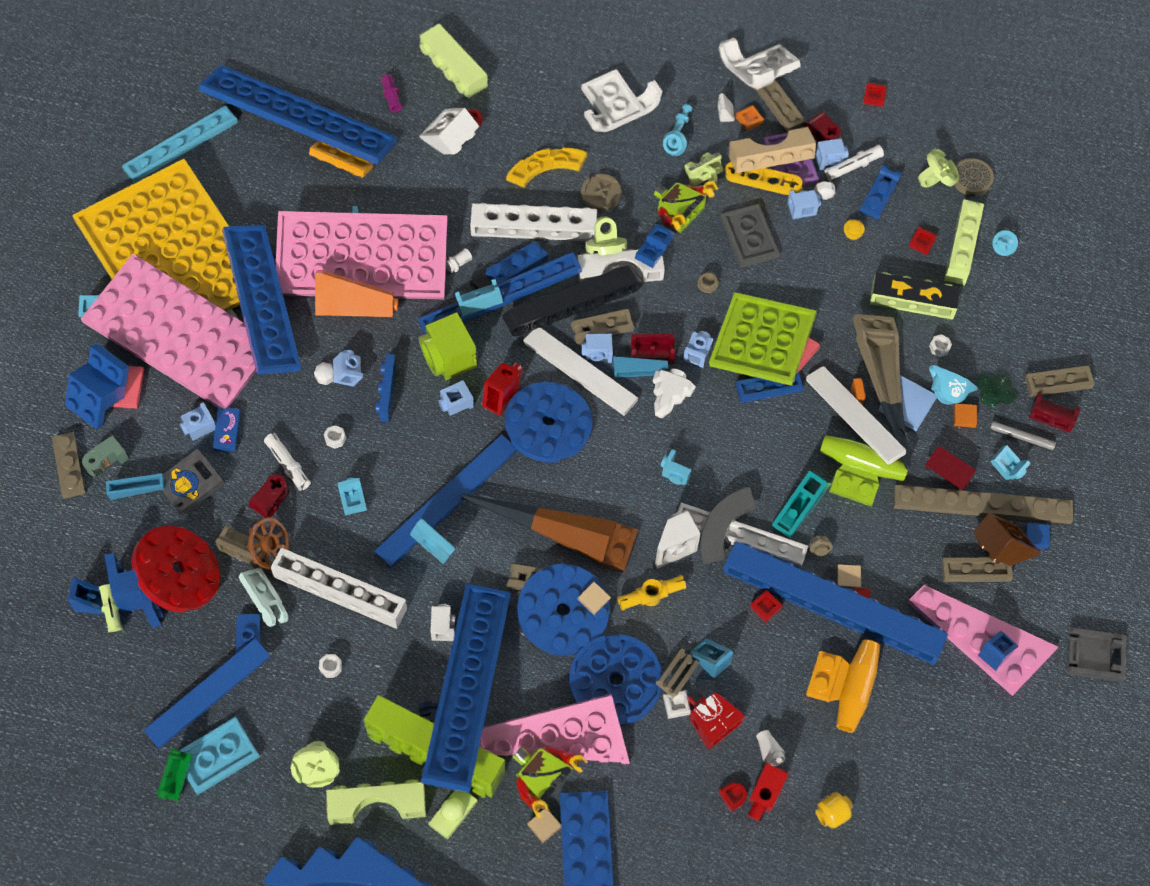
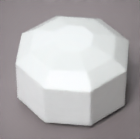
M823 181L817 183L814 188L815 193L819 194L820 199L827 200L835 195V186L831 182Z
M941 334L933 337L929 348L932 354L942 357L948 354L952 344L948 337Z
M323 362L316 366L314 375L319 384L328 385L334 382L332 364Z
M337 425L328 427L324 433L327 446L334 449L343 446L346 441L344 429Z
M326 654L319 661V670L326 678H335L342 672V661L335 654Z

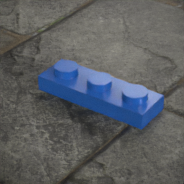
M534 241L486 269V275L490 280L496 279L497 284L527 272L548 260V254Z
M386 354L385 362L381 363V375H384L383 381H379L378 394H381V399L376 401V413H379L380 422H389L396 372L395 354Z

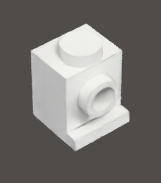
M439 604L437 607H432V641H453L455 635V615H451V606Z

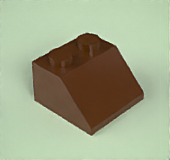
M990 512L973 532L978 539L977 543L979 546L990 553L988 555L989 558L997 564L1001 562L1011 566L1034 558L1041 553L1017 525Z

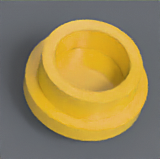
M853 219L845 223L844 233L849 239L856 240L864 234L865 228L862 222Z

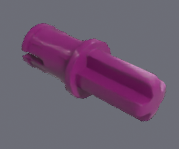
M384 74L381 78L384 88L383 95L387 98L390 111L398 112L402 109L398 96L399 90L395 87L393 77Z

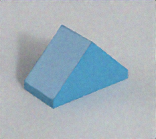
M707 638L689 652L695 660L700 662L699 664L713 679L731 664L733 657L731 649Z

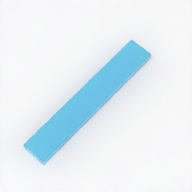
M225 105L123 164L122 168L133 183L235 125L238 123L237 118Z

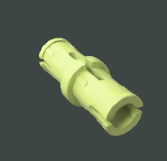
M110 584L100 586L99 590L103 603L101 610L102 613H105L108 632L120 631L123 627L120 621L119 607H117L112 598ZM108 599H110L111 607L114 616L113 618L111 617Z

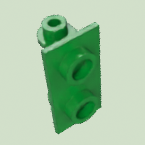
M171 748L170 753L167 755L169 758L159 789L156 791L159 798H169L178 801L192 754Z

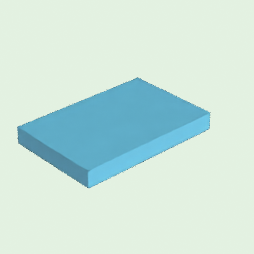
M236 717L180 750L192 754L186 777L197 795L260 757Z

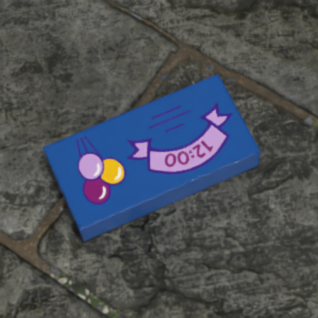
M218 408L213 442L214 451H236L240 409Z

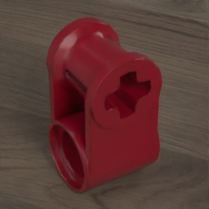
M824 112L817 113L804 123V128H809L817 142L839 139L841 135V128L829 119Z
M279 474L270 476L251 498L249 508L264 518H271L288 496L289 489L285 478Z

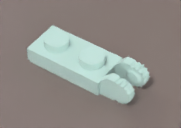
M256 568L241 572L238 578L259 612L262 613V619L266 622L267 626H275L276 619L280 623L287 622V611H285L280 597L263 570Z

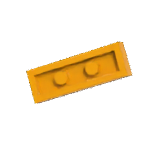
M319 140L310 147V155L333 164L337 168L349 171L356 176L364 177L373 169V163Z

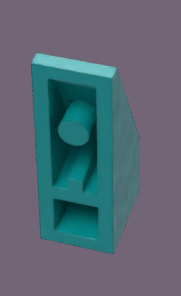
M809 470L772 523V526L788 538H791L831 486V483L816 472Z

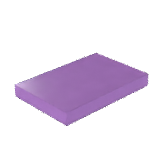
M788 133L764 137L762 143L763 145L779 144L787 138ZM812 159L771 166L772 170L799 176L802 179V187L819 182Z

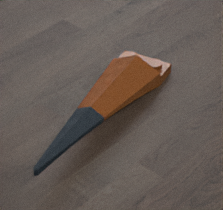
M461 494L462 499L546 536L604 567L621 572L626 571L638 535V529L617 524V521Z

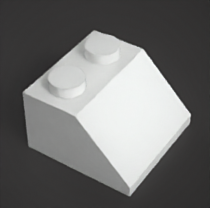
M465 108L444 109L419 137L442 154H456L462 149L461 145L475 135L474 131L479 125Z
M688 511L682 514L681 512L675 513L667 520L657 548L655 562L657 569L697 551L701 533Z

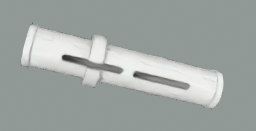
M876 145L869 150L860 151L856 156L825 169L826 178L832 181L858 167H865L869 165V162L883 157L884 152L881 146Z
M276 433L267 435L264 443L282 465L285 475L291 478L299 491L308 488L311 482L301 470V465L292 458Z

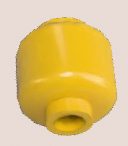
M833 792L817 803L815 811L823 826L837 828L851 818L853 805L846 795L842 796L837 792Z

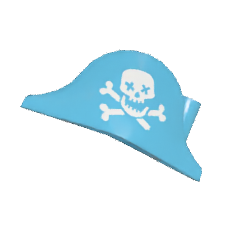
M935 365L929 366V371L933 378L931 390L934 391L937 399L943 404L952 405L960 403L970 392L977 391L978 389L968 379Z

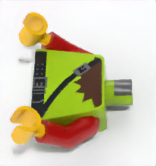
M708 181L703 186L675 183L670 190L662 185L658 186L654 195L660 199L658 214L662 224L667 227H674L681 233L705 208L706 195L709 197L714 196L713 190H718L716 183Z
M521 746L512 756L522 765L516 773V784L520 798L533 809L537 818H542L538 812L539 809L544 808L549 812L545 801L573 768L581 773L583 770L577 765L581 761L588 763L582 755L575 756L568 751L553 747L538 748L531 755Z

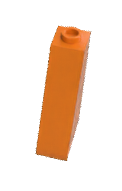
M317 270L315 272V315L393 317L395 311H398V298H395L394 292L328 271Z

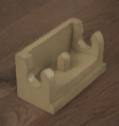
M226 525L215 541L218 550L259 568V565L253 562L250 550L247 549L249 536L239 533ZM254 539L253 543L257 544L260 541ZM261 547L254 548L256 555L261 550ZM265 552L260 559L261 561H263L265 557Z

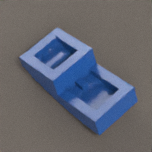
M656 224L647 235L646 242L636 252L635 259L653 268L670 245L675 233Z

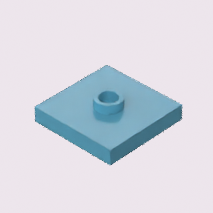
M423 519L416 523L410 533L418 543L442 564L449 559L455 550L453 545Z

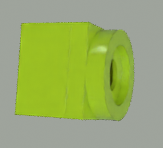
M457 312L426 325V334L419 336V343L424 358L435 376L443 374L445 380H448L477 367L476 346Z

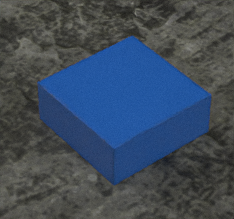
M1026 524L1025 535L1037 548L1048 549L1050 546V525Z

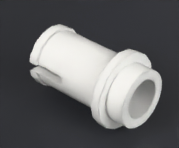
M465 248L455 256L448 257L446 261L448 271L457 272L459 267L472 260L471 253Z

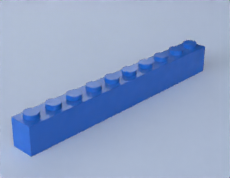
M736 541L724 566L723 573L764 591L768 590L775 596L932 665H935L948 636L940 627L922 623L917 617L906 616L894 607H886L879 604L873 598H865L858 595L853 589H844L837 586L832 580H824L809 570L803 571L798 569L791 562L780 561L768 552H760L753 549L747 543Z

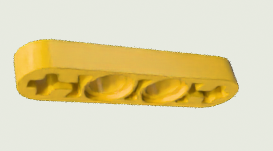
M731 162L725 167L726 179L734 183L789 195V192L794 190L795 194L802 191V179L797 175L761 168L745 171V176L743 177L744 172L731 173L735 170ZM752 173H757L759 178L753 180L748 176ZM770 178H777L779 182L770 184L768 180Z

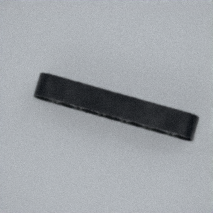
M632 265L624 266L511 308L503 314L502 318L511 335L520 336L632 294L642 287L643 282Z

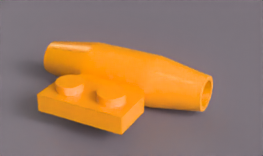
M863 640L851 664L841 656L819 651L807 689V696L827 702L839 700L836 727L845 732L852 733L855 731L869 702L877 675L880 645L874 641Z

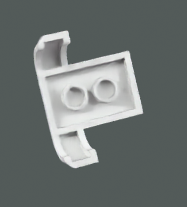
M734 37L719 45L720 55L725 66L748 86L757 90L772 84L776 77L790 73L800 67V60L780 44L746 59L742 56L738 42Z
M617 69L582 84V91L599 114L593 115V111L590 109L584 112V116L592 129L597 132L613 130L648 114L657 107L662 96V90L654 80L648 83L645 92L636 98Z

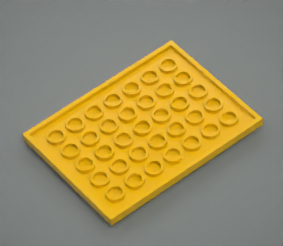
M185 159L72 215L111 279L115 277L131 255L134 254L225 312L240 305L222 233L223 227H229V225Z

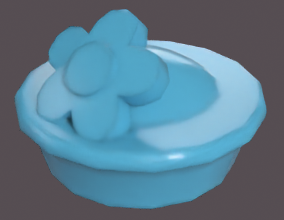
M670 131L663 139V147L668 154L678 156L685 151L687 141L685 136L679 131Z
M1002 230L994 236L992 246L999 255L1008 256L1016 251L1018 239L1013 232Z

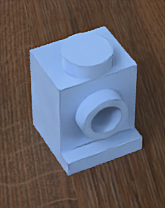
M842 139L818 142L815 155L819 169L824 170L825 166L837 165L848 158V149L843 145Z
M794 190L789 192L787 203L792 219L817 215L818 207L821 206L819 194L815 193V190L801 191L796 194Z
M693 332L685 348L683 361L702 368L704 367L713 345V339L710 338L707 332Z
M586 334V341L581 343L582 355H586V360L601 361L607 359L608 363H612V334Z
M344 350L333 359L334 383L355 386L363 378L360 356L354 355V352L351 350Z
M464 380L440 390L441 399L438 400L442 411H448L450 416L467 408H474L473 397Z
M204 402L200 404V407L181 416L182 423L179 425L184 435L189 434L192 441L215 430L214 420Z

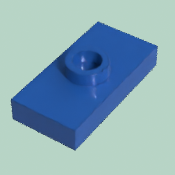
M260 614L237 615L235 655L254 639L260 643Z

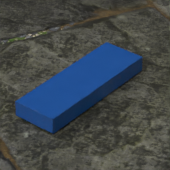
M799 372L796 374L793 386L757 377L735 382L740 403L800 392L804 389Z

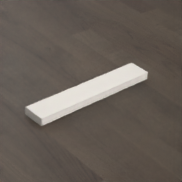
M542 328L533 330L524 339L525 345L623 416L638 401V397Z
M824 366L806 376V381L876 451L887 465L906 454V449Z
M681 503L678 512L682 514L688 511L699 532L702 534L705 522L711 512ZM737 521L730 524L724 537V542L734 545L736 541L747 543L757 551L768 552L774 558L780 561L791 562L799 568L802 567L808 545Z

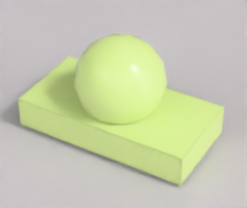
M455 790L443 802L439 811L429 822V826L448 840L476 805L477 799L468 792Z

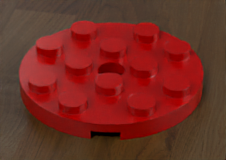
M160 526L147 532L138 541L133 550L132 570H135L139 581L137 584L151 601L162 608L181 613L194 609L196 611L205 606L215 596L220 584V569L217 559L209 545L191 531L177 526ZM179 564L178 567L181 573L176 572L172 565Z

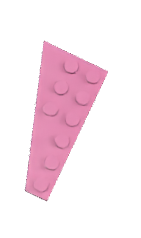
M925 585L908 601V604L933 626L940 627L947 633V638L1012 696L1058 648L1056 645ZM1002 631L1019 647L995 671L978 654L988 640Z
M612 694L483 727L479 747L495 755H514L521 746L531 755L538 748L553 747L568 751L575 756L582 755L586 760L630 764Z

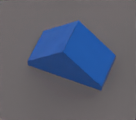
M72 578L67 600L75 612L105 614L101 610L103 603L99 587L78 578ZM108 599L109 607L111 608L110 599Z
M1000 631L986 642L978 656L996 671L1019 645L1004 632Z

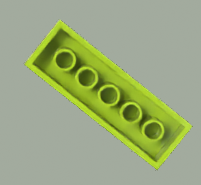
M378 695L364 718L368 737L376 743L381 744V742L390 745L389 748L395 753L402 754L403 752L409 755L413 762L422 765L426 761L434 723ZM479 747L471 788H473L474 793L481 797L487 795L492 798L505 775V760Z

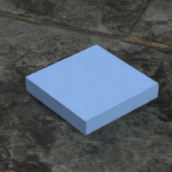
M900 375L904 424L917 432L937 397L929 390ZM880 405L878 411L884 413L882 406Z

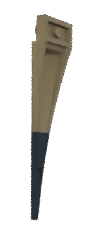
M856 314L853 317L857 333L856 341L892 435L906 449V454L901 458L906 470H908L911 463L902 407L898 330L893 317Z

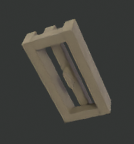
M683 648L676 653L655 683L673 698L678 695L700 663L697 660L693 661L691 659L693 656L690 654L686 655ZM681 658L683 662L681 663L679 668L676 670V672L669 680V682L667 684L664 683L669 673L672 671L676 663ZM688 664L690 667L673 690L671 688Z

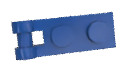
M883 165L860 208V212L879 220L902 176V172L897 170L894 172L889 170L888 166ZM887 177V178H890V179H892V180H891V182H888V181L884 180V178Z

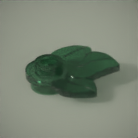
M982 373L979 376L977 385L981 389V401L986 406L993 407L999 403L1011 404L1016 400L1017 395L1009 390L1011 380L1007 376L997 375L991 378L986 373Z

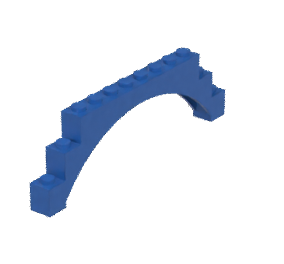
M358 837L352 842L340 860H337L339 856L331 849L327 848L325 851L319 847L302 870H300L302 866L294 859L289 858L287 861L281 857L263 880L266 886H431L424 880L422 883L414 878L415 874L407 867L403 866L401 869L395 865V859L389 854L377 852L375 850L376 846L366 838L362 841Z

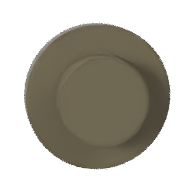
M704 273L698 278L697 285L702 292L712 293L718 288L719 282L714 274Z
M817 536L811 540L810 551L812 554L824 556L832 550V543L826 536Z

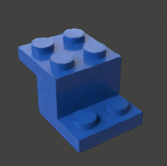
M99 344L92 345L90 347L88 363L69 374L65 406L94 428L102 427L105 410L124 399L129 366Z
M114 553L106 554L105 560L111 595L117 607H119V611L125 613L143 608L152 628L161 626L160 617H164L163 609L151 601L137 584L139 580L135 570L127 571L123 567L122 560H117Z

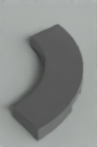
M750 487L730 494L720 501L709 514L701 536L700 552L702 564L725 560L723 545L728 527L741 515L756 509Z

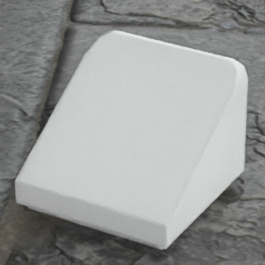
M720 93L718 100L719 120L721 122L735 121L733 104L723 93Z

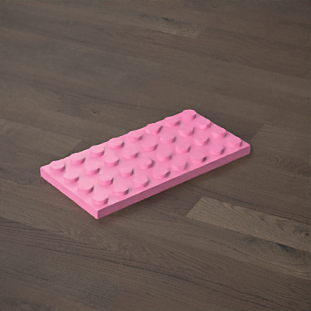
M278 211L276 270L282 294L288 296H315V272L317 270H324L394 292L395 298L445 299L448 218L446 215Z
M134 254L131 255L81 318V321L217 408H229L256 372L245 323Z

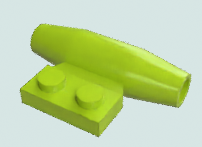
M827 435L824 437L820 452L843 464L837 469L829 492L872 506L879 487L878 477L904 481L908 470H906L901 459H897L887 465L876 451L866 444Z

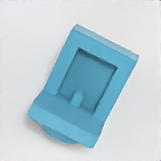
M1007 445L1002 446L990 460L1005 480L1021 478L1026 474V468L1030 465L1028 460L1020 461Z
M672 449L669 456L665 454L660 465V467H663L662 476L668 478L674 484L686 486L690 479L691 469L674 462L676 450Z
M346 478L342 482L337 483L345 515L367 511L360 478Z

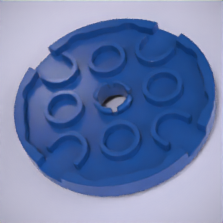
M540 382L524 387L512 397L506 409L505 430L511 439L512 445L520 453L536 461L554 463L568 457L572 458L585 447L592 430V415L586 401L573 389L558 383ZM550 417L554 421V424L550 426L543 423L544 419Z
M569 564L552 565L536 572L525 583L518 600V621L526 638L548 654L570 656L577 654L591 640L600 637L608 623L609 601L593 615L578 600V597L593 582L605 591L599 580L587 570ZM562 603L570 608V612L565 616L557 612V607Z
M619 634V636H600L588 642L576 654L570 668V691L575 703L612 694L620 726L632 724L645 717L658 702L662 688L655 683L662 675L661 666L653 651L636 638ZM616 674L621 676L623 681L621 684L614 685L611 684L609 678Z

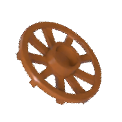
M274 518L259 519L249 529V545H247V549L250 550L253 562L265 569H271L270 553L275 559L278 548L289 550V538L286 529ZM265 522H270L268 533L266 532ZM277 524L282 530L277 534H272L274 526ZM259 526L261 528L262 536L256 532ZM282 535L285 537V545L279 544L278 538ZM254 536H255L257 539L260 540L259 543H257V544H254V543H253V542H254ZM261 547V550L256 555L254 548ZM264 552H265V563H263V562L260 560L261 557H262V555L264 554Z

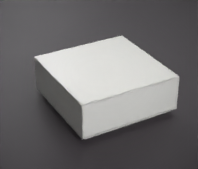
M686 690L680 691L674 698L668 693L663 694L668 719L690 715L691 709Z

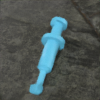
M684 104L682 114L676 115L677 121L672 131L681 132L683 125L689 122L687 115L693 110L690 105Z

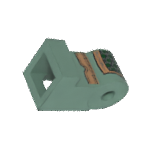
M112 435L86 453L82 459V464L88 474L99 476L117 460L122 464L129 458Z

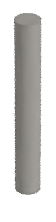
M995 421L992 422L990 427L991 430L1050 450H1054L1056 445L1054 441Z

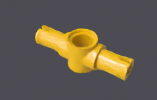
M679 575L665 581L655 579L645 581L642 587L636 588V591L617 597L621 610L623 611L639 604L642 606H656L661 599L668 597V594L686 589V583L682 581L683 576ZM654 590L657 592V594L651 596L648 595L646 591Z

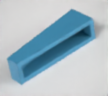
M613 356L614 378L654 376L655 372L660 370L668 372V361Z
M162 473L106 481L107 496L110 500L165 489Z

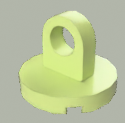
M933 149L927 154V161L930 167L918 177L922 187L933 186L939 181L952 187L958 182L959 173L950 159L947 161L944 158L946 155L943 151Z
M603 216L596 220L594 225L595 238L586 242V252L593 254V251H598L600 255H610L627 249V239L617 237L616 224L611 218ZM605 222L610 223L609 231L602 233L600 226Z
M315 741L294 754L291 761V772L299 783H306L308 787H323L332 783L338 775L339 758L332 750L327 748L324 742Z

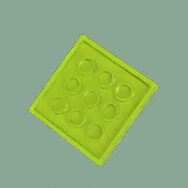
M734 292L709 360V366L793 386L816 318V310Z

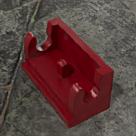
M631 334V358L668 361V364H674L675 335Z
M1038 393L1029 418L1071 433L1076 424L1080 407L1076 406L1074 410L1043 400V394Z
M940 446L937 447L925 464V468L931 469L961 491L966 488L976 472L974 468Z

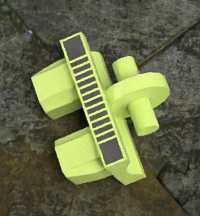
M718 152L714 155L706 153L700 158L701 162L697 164L689 162L685 165V171L691 186H697L706 180L717 181V174L723 172L721 155Z

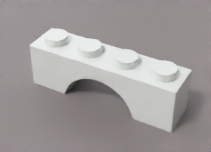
M627 249L610 255L584 253L578 255L577 259L582 268V272L578 273L579 283L628 265L634 267L642 282L663 280V256L651 268L635 259L638 250Z

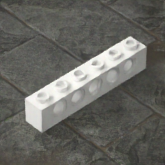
M486 203L472 204L471 236L588 241L595 238L594 225L597 220V209L515 206L507 204L493 205Z
M283 548L280 549L271 566L274 578L398 629L407 611L406 599Z

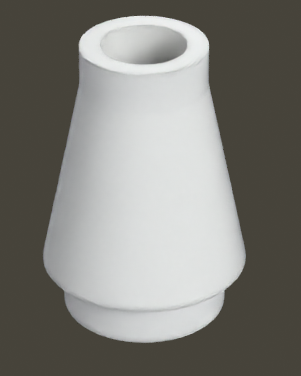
M764 730L757 734L756 737L759 742L763 762L774 767L783 763L785 751L772 737L769 730Z

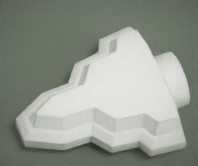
M671 369L670 372L663 370L655 372L653 383L655 384L654 394L657 397L654 403L655 416L664 418L672 411L674 405L681 404L685 397H691L696 386L686 379V374L681 370Z

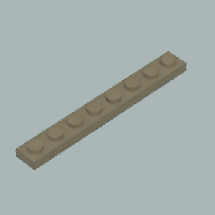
M895 485L894 509L984 517L990 512L1000 518L1064 524H1071L1073 522V500Z

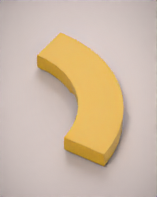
M565 147L554 150L548 148L534 152L532 156L524 160L522 159L514 165L507 174L506 180L525 188L532 178L547 170L564 168L579 172L588 156V152Z

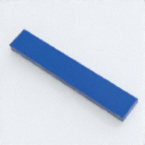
M254 639L144 729V732L158 749H161L271 658V656Z

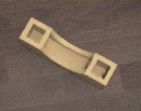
M805 127L788 131L787 138L776 145H761L750 138L731 141L729 158L736 173L813 159L815 157L816 142L809 128Z

